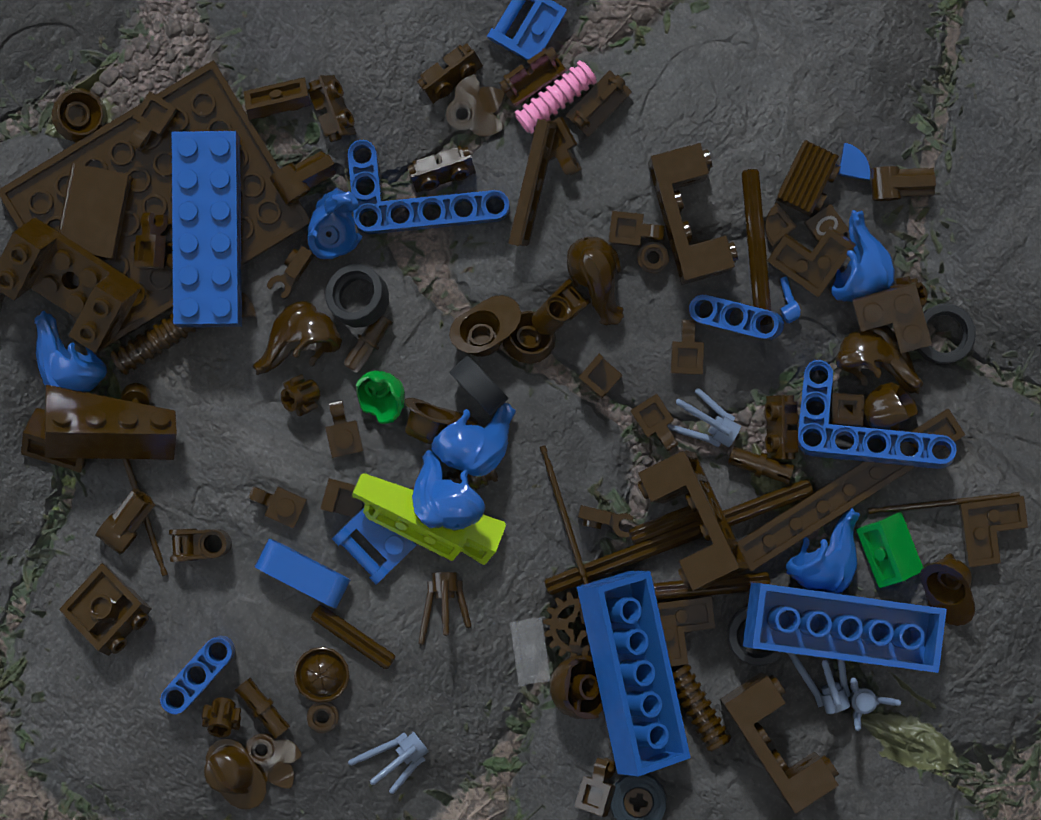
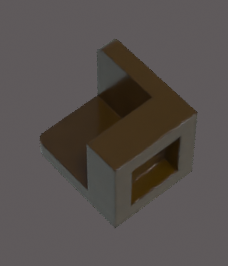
M599 353L578 377V380L602 399L620 379L622 374Z
M329 478L320 509L354 517L362 509L364 502L352 496L356 485Z

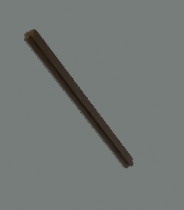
M804 479L723 510L729 525L733 526L813 494V488L810 481ZM702 519L585 563L584 568L587 580L590 581L704 537L699 526L703 522ZM578 567L544 580L550 595L584 583Z

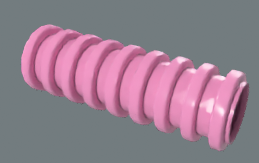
M579 60L576 68L570 67L568 74L563 73L561 75L562 79H555L553 86H546V91L544 93L540 91L538 98L532 97L529 105L525 103L522 105L523 109L521 111L518 109L515 111L516 119L528 133L533 134L535 132L534 128L536 127L537 119L550 120L549 116L552 114L556 116L559 108L563 110L566 108L565 104L567 102L571 104L574 101L573 97H580L582 90L587 91L590 84L595 85L597 83L596 76L584 62Z

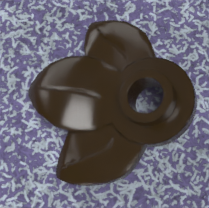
M475 75L462 79L455 88V100L446 109L448 123L458 130L469 128L478 136L498 133L503 129V125L493 113L501 105L504 91L495 87L480 88ZM459 108L467 110V117L463 120H459L456 117V111Z
M267 734L254 735L248 741L246 750L262 772L266 783L269 781L282 788H291L295 775L291 763L302 756L298 746L287 739L274 740ZM257 745H266L268 748L267 754H259L257 752Z

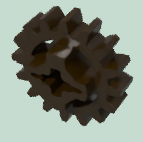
M567 592L566 601L563 602L557 597L555 601L558 607L556 609L553 607L547 608L552 617L543 619L544 624L550 625V629L544 632V636L553 637L549 646L550 648L557 645L560 646L559 656L561 657L566 651L570 652L571 657L577 656V653H582V656H588L590 645L581 646V640L587 636L586 629H580L579 634H577V640H574L573 628L568 627L569 622L575 621L578 611H580L581 622L585 624L579 595L578 598H573L572 594ZM574 605L573 612L566 618L558 617L564 608ZM556 629L565 630L570 637L569 645L559 638Z

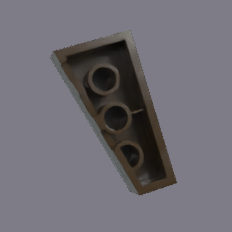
M46 385L45 458L174 460L177 436L176 410Z

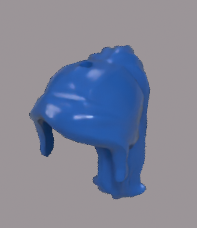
M336 187L316 203V210L313 212L308 226L307 239L311 252L320 259H333L346 255L355 249L362 239L359 233L356 234L355 220L352 216L353 210L359 207V202L352 192H345ZM327 231L330 233L329 237L326 236Z
M852 210L849 219V236L856 246L853 249L854 251H847L851 261L843 273L840 270L836 272L835 282L831 288V293L836 300L853 302L852 299L888 290L890 286H893L895 269L890 253L866 227L864 212Z
M42 311L40 315L36 316L34 319L37 327L36 357L38 369L45 387L46 385L81 392L93 390L106 377L107 367L104 362L88 348H86L87 356L76 352L75 343H70L68 349H65L59 338L56 319L52 314Z
M504 403L497 409L491 422L483 428L477 425L465 424L470 417L469 410L465 409L458 421L448 425L434 437L431 449L443 463L451 468L461 471L467 470L470 476L480 477L487 475L497 467L505 456L508 445L509 424L516 410L509 403Z
M426 451L422 456L423 467L415 482L412 495L415 514L429 528H440L443 526L451 530H460L477 523L483 517L485 504L480 495L469 486L467 479L468 471L464 470L461 472L460 478L462 483L460 484L454 483L452 480H442L443 471L438 457L434 452Z
M851 508L842 515L832 532L829 546L828 542L822 539L820 542L821 548L807 553L809 540L807 537L803 538L800 552L786 564L787 574L807 590L835 594L844 592L852 583L857 569L854 527L860 514L854 512V509Z

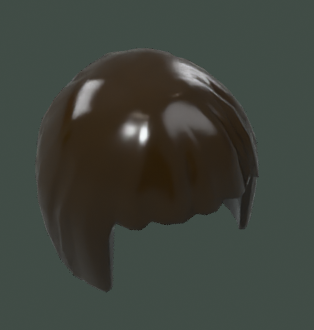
M892 382L882 384L872 390L864 403L866 420L869 426L874 429L898 431L900 422L918 414L916 402L901 385Z

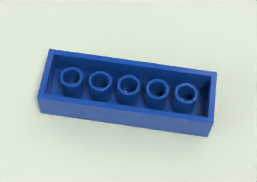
M236 131L172 132L173 325L177 327H242L240 136Z
M628 571L578 586V595L617 774L639 777L690 759L651 572Z
M751 583L743 647L939 673L947 609Z

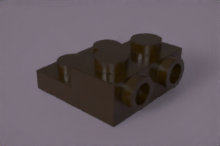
M101 563L59 610L97 651L109 656L111 653L117 654L127 645L125 638L133 629L139 630L147 624L149 620L147 614L152 608L107 565Z

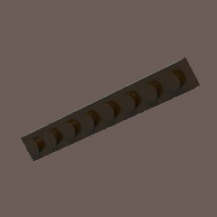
M946 408L910 431L944 435L950 437L954 442L966 435L949 408ZM904 442L900 445V451L906 456H913L918 452L916 445L912 442ZM937 445L933 447V455L946 448V446ZM865 461L858 464L737 541L749 565V570L753 571L915 468V466Z

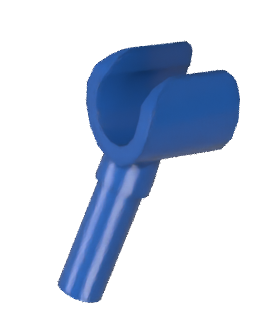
M782 277L780 282L787 305L780 308V312L786 323H791L799 318L801 309L794 300V296H792L788 278Z

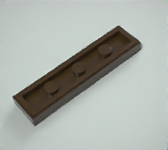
M537 119L508 244L516 246L529 245L557 122Z

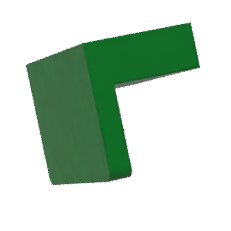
M901 512L856 529L879 588L905 581L921 573L923 565Z

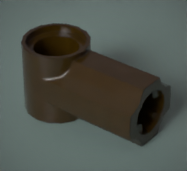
M320 151L296 165L290 163L272 174L269 179L285 204L289 205L310 192V189L332 178L336 174L335 163L329 155Z
M898 166L871 168L873 201L899 200L901 197L935 195L936 176L934 168L900 169Z
M133 489L117 511L104 521L95 536L119 555L123 554L138 535L136 531L156 504L146 493Z

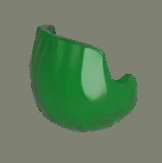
M374 370L365 373L356 383L358 401L364 413L376 416L380 424L393 423L400 416L405 403V390L402 382L396 376L385 371Z

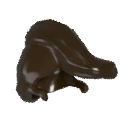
M586 236L578 239L567 251V269L574 287H578L579 283L589 289L592 306L601 318L600 324L606 326L611 324L618 325L624 318V309L616 304L614 290L616 272L619 273L621 271L618 254L602 238Z
M295 302L287 306L275 319L269 335L267 348L263 356L253 364V369L256 370V375L271 371L288 357L292 349H294L293 356L295 358L300 356L302 350H315V355L309 360L310 366L313 367L315 362L324 353H332L339 350L342 339L330 317L318 312L316 307L310 302Z
M888 325L862 332L859 329V331L845 337L840 344L835 359L837 367L856 376L861 381L862 386H866L868 380L862 374L861 369L871 370L878 379L882 374L879 368L883 367L895 377L904 390L910 394H919L923 382L915 373L909 352L900 353L896 335Z

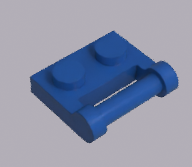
M511 0L495 29L491 28L486 37L526 61L542 51L543 48L547 47L567 13L566 8L552 0H530L534 4L513 39L506 36V33L526 0Z
M363 507L333 536L332 540L337 546L341 544L371 575L369 578L376 585L417 544L367 519L363 513ZM355 529L386 559L381 566L350 536Z

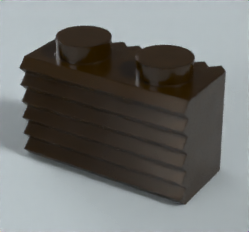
M804 140L775 200L808 216L812 214L813 210L819 212L827 197V194L822 191L827 181L830 183L834 182L841 166L836 164L839 156Z

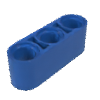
M709 295L696 296L689 305L691 317L695 321L706 325L771 340L781 335L784 329L782 317L773 311ZM710 301L713 306V312L709 317L703 318L699 312L700 306L703 302ZM739 308L744 315L743 321L739 325L734 326L730 322V314L734 309ZM771 316L774 320V328L770 333L765 334L761 331L760 322L764 317Z
M270 538L254 566L273 578L335 609L351 581L342 574Z
M217 636L209 640L164 689L160 698L161 706L165 711L171 714H178L186 710L226 667L235 655V645L230 638ZM220 642L227 647L225 659L221 660L213 656L211 650L214 643ZM194 666H200L204 669L206 679L203 683H196L192 680L190 672ZM172 690H178L184 695L185 700L182 706L176 707L171 704L169 694Z

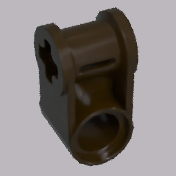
M570 278L533 314L532 323L539 333L543 335L554 334L591 303L589 298L584 299L572 286L573 281Z
M197 528L169 530V535L172 536L173 555L170 556V562L222 557L231 549V537L221 529L197 530ZM212 535H217L222 540V548L217 553L211 551L208 547V540Z

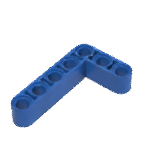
M358 140L352 143L348 149L351 192L359 202V207L353 210L355 224L365 234L498 222L506 218L509 213L508 197L503 192L497 190L382 201L379 161L375 147L367 140ZM361 148H367L372 153L370 160L364 164L358 163L354 159L356 151ZM368 179L374 182L375 187L371 194L362 195L358 192V185L362 180ZM493 198L502 200L504 203L503 211L499 214L490 213L486 209L489 200ZM466 201L473 206V211L469 216L460 217L455 213V207L459 202ZM431 204L437 205L441 209V215L433 221L426 219L423 215L424 209ZM400 207L407 209L410 213L408 220L402 224L392 220L394 210ZM366 211H374L378 215L376 224L371 227H365L361 224V216Z
M815 360L806 367L798 430V446L805 455L936 469L946 468L953 462L957 451L956 445L950 437L944 435L828 424L833 370L827 362L822 360ZM820 370L826 373L828 378L824 383L816 384L811 381L810 374ZM812 401H817L823 404L825 409L819 415H812L807 411V405ZM810 432L817 433L821 437V442L814 447L808 446L803 441L804 436ZM843 435L849 436L853 441V446L848 450L838 448L835 444L838 437ZM872 439H880L884 442L886 448L880 453H874L869 450L867 443ZM904 442H912L916 445L918 452L913 456H906L900 451V445ZM937 445H944L950 451V456L946 459H937L933 455L932 449Z

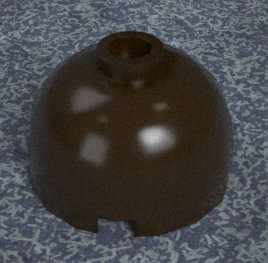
M592 656L570 657L561 662L552 673L550 680L552 701L563 714L571 718L596 719L599 717L598 714L604 710Z

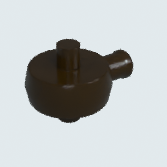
M132 383L124 388L121 400L149 405L151 393L145 385Z

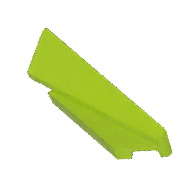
M365 473L359 477L352 496L364 502L363 513L367 519L451 561L460 552H463L485 565L496 553L506 527L504 521L483 514V517L477 523L464 529L451 530L443 526L440 528H429L421 522L414 512L412 499L414 490Z

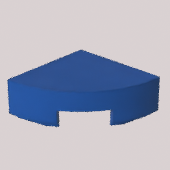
M844 143L838 175L869 181L870 166L865 155L855 146Z

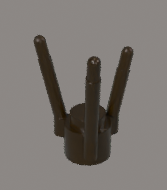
M457 572L432 573V581H427L428 593L418 644L421 646L425 643L435 592L436 598L442 599L443 635H449V598H455V592L465 627L471 628L469 612L463 593V581L457 580Z

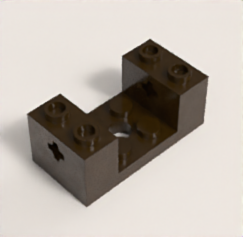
M701 143L651 156L648 167L681 285L730 272L735 267L734 263L738 260L734 242L728 243L727 236L689 246L688 243L693 239L688 221L682 222L680 212L684 209L680 191H674V189L706 180L710 168L713 167L708 149L702 150Z
M36 217L12 233L0 257V292L15 301L29 289L36 291L77 318L69 337L94 353H97L117 335L142 288L141 285ZM67 272H73L77 275L79 286H74L68 281Z
M683 450L638 472L641 479L638 482V487L645 499L650 498L651 502L664 504L689 492L686 494V499L694 512L698 510L703 521L699 524L705 539L707 541L712 540L713 545L679 560L682 568L678 572L686 587L691 586L692 590H705L749 569V565L696 453Z
M760 672L720 698V700L784 799L796 814L839 786L835 780L839 773L829 758L825 755L820 757L815 751L791 767H788L776 749L773 751L769 750L767 744L771 740L758 721L786 704L781 697L786 692L773 674L768 677L764 672Z

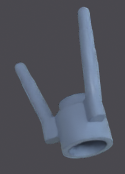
M696 388L695 393L721 417L716 416L713 419L683 400H676L678 406L711 425L708 432L712 436L668 424L667 427L670 431L709 442L717 448L720 444L730 447L741 428V425L734 422V416L724 411L700 388Z
M787 653L814 695L818 707L824 706L826 714H834L851 706L848 700L851 693L847 683L845 660H838L840 683L834 681L828 661H822L828 685L821 688V694L799 658L793 653Z
M851 678L850 688L852 693L850 705L854 709L853 718L856 731L861 730L862 714L871 713L877 704L901 705L900 700L876 696L871 690L859 687L857 679Z
M403 732L396 739L350 759L348 764L352 766L400 745L396 749L399 757L370 780V784L375 785L401 763L405 762L407 765L410 763L390 788V794H394L415 768L425 761L423 756L429 751L415 732H412L409 736Z

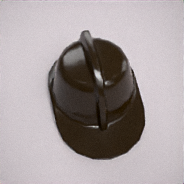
M504 295L492 296L482 301L454 320L449 332L452 344L459 351L477 357L492 355L499 349L502 341L517 329L521 321L519 304L511 297Z
M406 398L405 404L410 409L405 432L424 443L432 444L434 437L448 425L458 421L463 413L437 407L420 399ZM470 416L465 424L478 425V421Z
M952 553L947 554L936 563L927 564L923 567L920 579L929 606L947 609L945 623L960 626L970 622L976 611L971 592L972 575L969 568L961 561L956 560Z
M221 739L209 748L204 767V776L208 785L221 793L231 805L239 809L258 807L265 799L267 785L262 772L252 760L247 750L241 743L233 739Z

